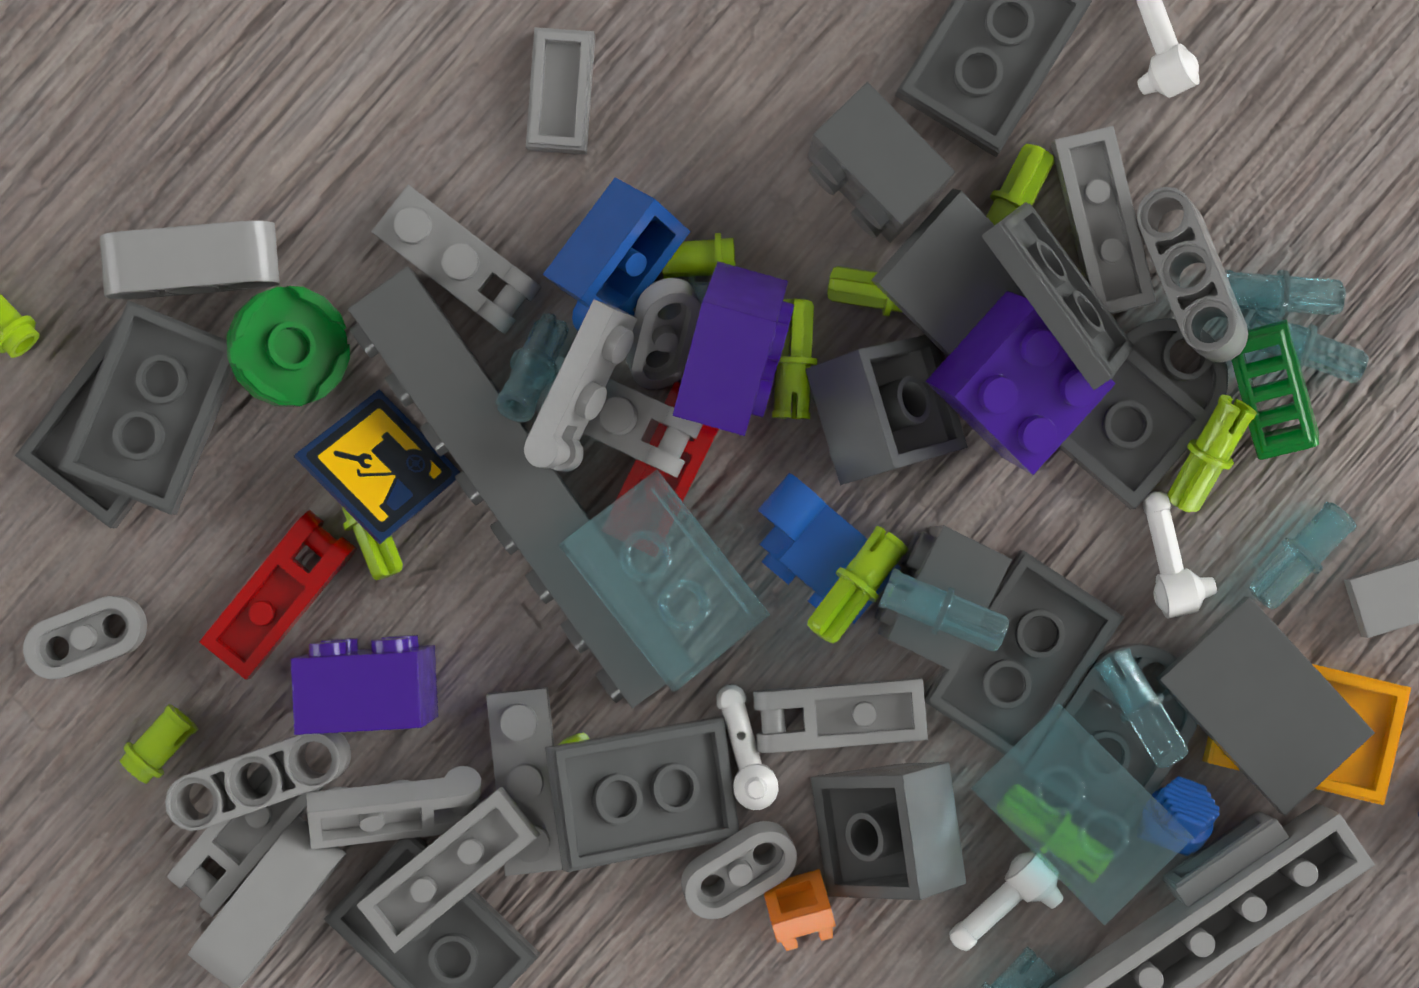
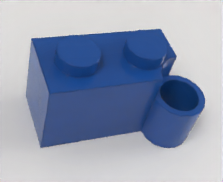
M615 177L543 275L566 294L577 300L572 315L573 325L577 331H579L593 299L619 308L634 316L635 312L633 309L637 305L642 292L654 282L691 231L656 199Z
M788 473L758 509L764 517L775 525L759 544L768 552L761 562L788 585L797 576L814 591L807 601L817 608L838 581L839 577L835 572L839 567L846 569L864 546L867 538L829 507L793 474ZM898 564L893 567L877 589L876 593L878 595L901 570ZM868 600V602L865 604V606L853 620V624L856 623V621L862 616V614L867 610V608L873 603L872 601Z

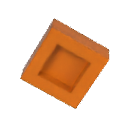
M820 869L789 877L764 893L777 943L781 942L786 951L798 948L797 937L818 932L821 941L833 938V927L836 924Z

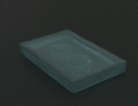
M655 470L559 544V547L672 692L681 688L770 615L658 470Z
M1059 703L971 788L1103 925H1106L1194 838Z

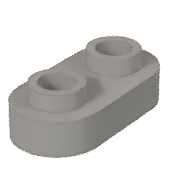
M667 278L659 280L647 287L638 299L634 315L638 320L632 330L634 340L626 356V362L634 381L641 387L663 389L673 385L683 377L701 304L693 287L682 279Z
M107 596L96 599L34 625L24 640L23 654L25 661L35 674L46 679H61L73 676L137 649L146 636V615L140 605L128 597ZM116 614L121 616L126 623L125 632L120 637L113 635L109 629L110 619ZM58 637H63L69 644V653L64 659L59 658L53 649L54 642Z
M760 821L748 825L699 855L686 866L681 878V888L688 907L693 913L706 919H719L733 913L777 886L791 875L797 861L796 848L788 832L777 823ZM763 843L771 844L770 849L766 853L761 855L753 853L758 845ZM710 875L720 876V879L714 885L704 886L701 884Z

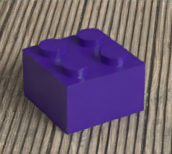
M717 262L702 301L672 416L743 436L746 434L751 415L763 418L795 305L783 301L788 285L787 280Z
M1009 291L1005 292L926 380L1002 458L1032 475L1039 470L1116 384L1110 379L1093 390L1028 299Z
M418 635L381 637V639L371 640V649H358V638L321 640L319 643L309 644V654L291 658L294 735L422 728L439 717L435 645L419 646Z

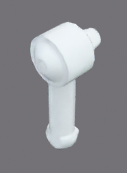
M1136 0L1156 53L1151 58L1148 72L1137 80L1142 94L1158 92L1171 98L1198 85L1200 81L1198 61L1184 45L1178 44L1163 1Z
M1152 491L1144 498L1143 509L1147 515L1160 574L1156 576V585L1153 591L1155 603L1167 619L1197 613L1203 600L1217 593L1215 580L1213 577H1198L1188 568L1184 569L1170 512L1171 504L1169 497L1164 492Z
M726 685L719 690L716 700L717 707L722 709L739 770L733 782L734 795L737 801L745 808L762 810L770 806L776 799L778 780L773 770L761 762L745 706L747 696L739 686Z
M1037 848L1016 856L1004 879L1006 882L969 916L952 928L949 935L953 945L964 951L970 950L976 945L979 938L1022 900L1025 902L1041 901L1051 909L1058 906L1064 899L1057 887L1059 871Z

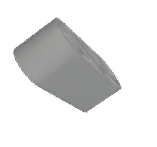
M1172 187L1154 189L1145 195L1139 204L1137 220L1181 334L1186 342L1205 359L1218 363L1230 361L1238 356L1246 346L1248 330L1204 219L1182 191ZM1176 209L1184 211L1183 221L1178 228L1167 233L1158 231L1159 221L1164 214ZM1194 263H1204L1206 265L1205 276L1201 282L1188 288L1180 287V276L1186 267ZM1216 317L1228 318V330L1223 338L1213 343L1202 342L1201 332L1206 322Z
M236 221L119 231L100 236L105 298L142 299L260 289L280 285L275 223Z
M340 732L295 735L199 769L181 777L172 784L165 800L166 812L171 821L180 828L190 831L202 830L321 788L343 775L349 767L351 759L350 744ZM310 742L322 743L331 753L332 762L327 773L315 772L306 763L305 751ZM253 762L263 764L272 774L273 783L271 790L266 794L255 791L248 782L247 773ZM194 783L204 785L213 795L214 803L209 814L200 813L190 802L189 794Z
M298 816L281 834L189 951L188 956L228 988H241L334 872L347 853L338 846L311 849L309 823Z

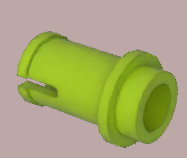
M715 233V239L683 241L663 268L664 279L713 275L718 261L736 266L734 238H722L721 233Z
M0 294V353H7L11 358H16L27 352L37 342L39 333L34 329L36 325L35 320L29 315L22 316Z
M171 704L164 708L165 711L134 744L127 742L123 746L126 753L119 760L120 763L131 775L145 784L153 777L161 778L165 774L162 769L165 763L192 734L198 731L196 724Z

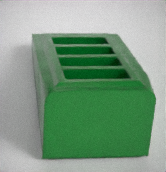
M1287 319L1249 329L1246 346L1231 361L1242 402L1252 407L1257 413L1248 425L1257 458L1264 460L1318 446L1319 431ZM1280 345L1281 355L1247 363L1245 353ZM1286 369L1288 378L1257 386L1253 384V377ZM1290 394L1293 395V403L1265 410L1260 409L1259 402ZM1299 419L1300 424L1267 432V426Z

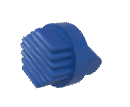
M1177 776L1166 787L1158 789L1151 795L1142 811V819L1139 822L1136 837L1173 852L1189 856L1190 853L1198 851L1212 834L1213 823L1219 816V806L1214 805L1215 800L1211 798V793L1207 792L1205 785Z

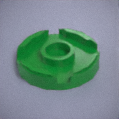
M301 286L275 287L252 296L235 313L227 332V359L236 380L253 397L273 406L300 407L326 397L342 381L350 360V344H347V335L344 330L346 325L341 313L324 296Z

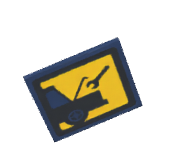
M380 389L294 455V458L379 544H382L456 481L455 476L460 473L444 455L440 456L434 450L424 434Z

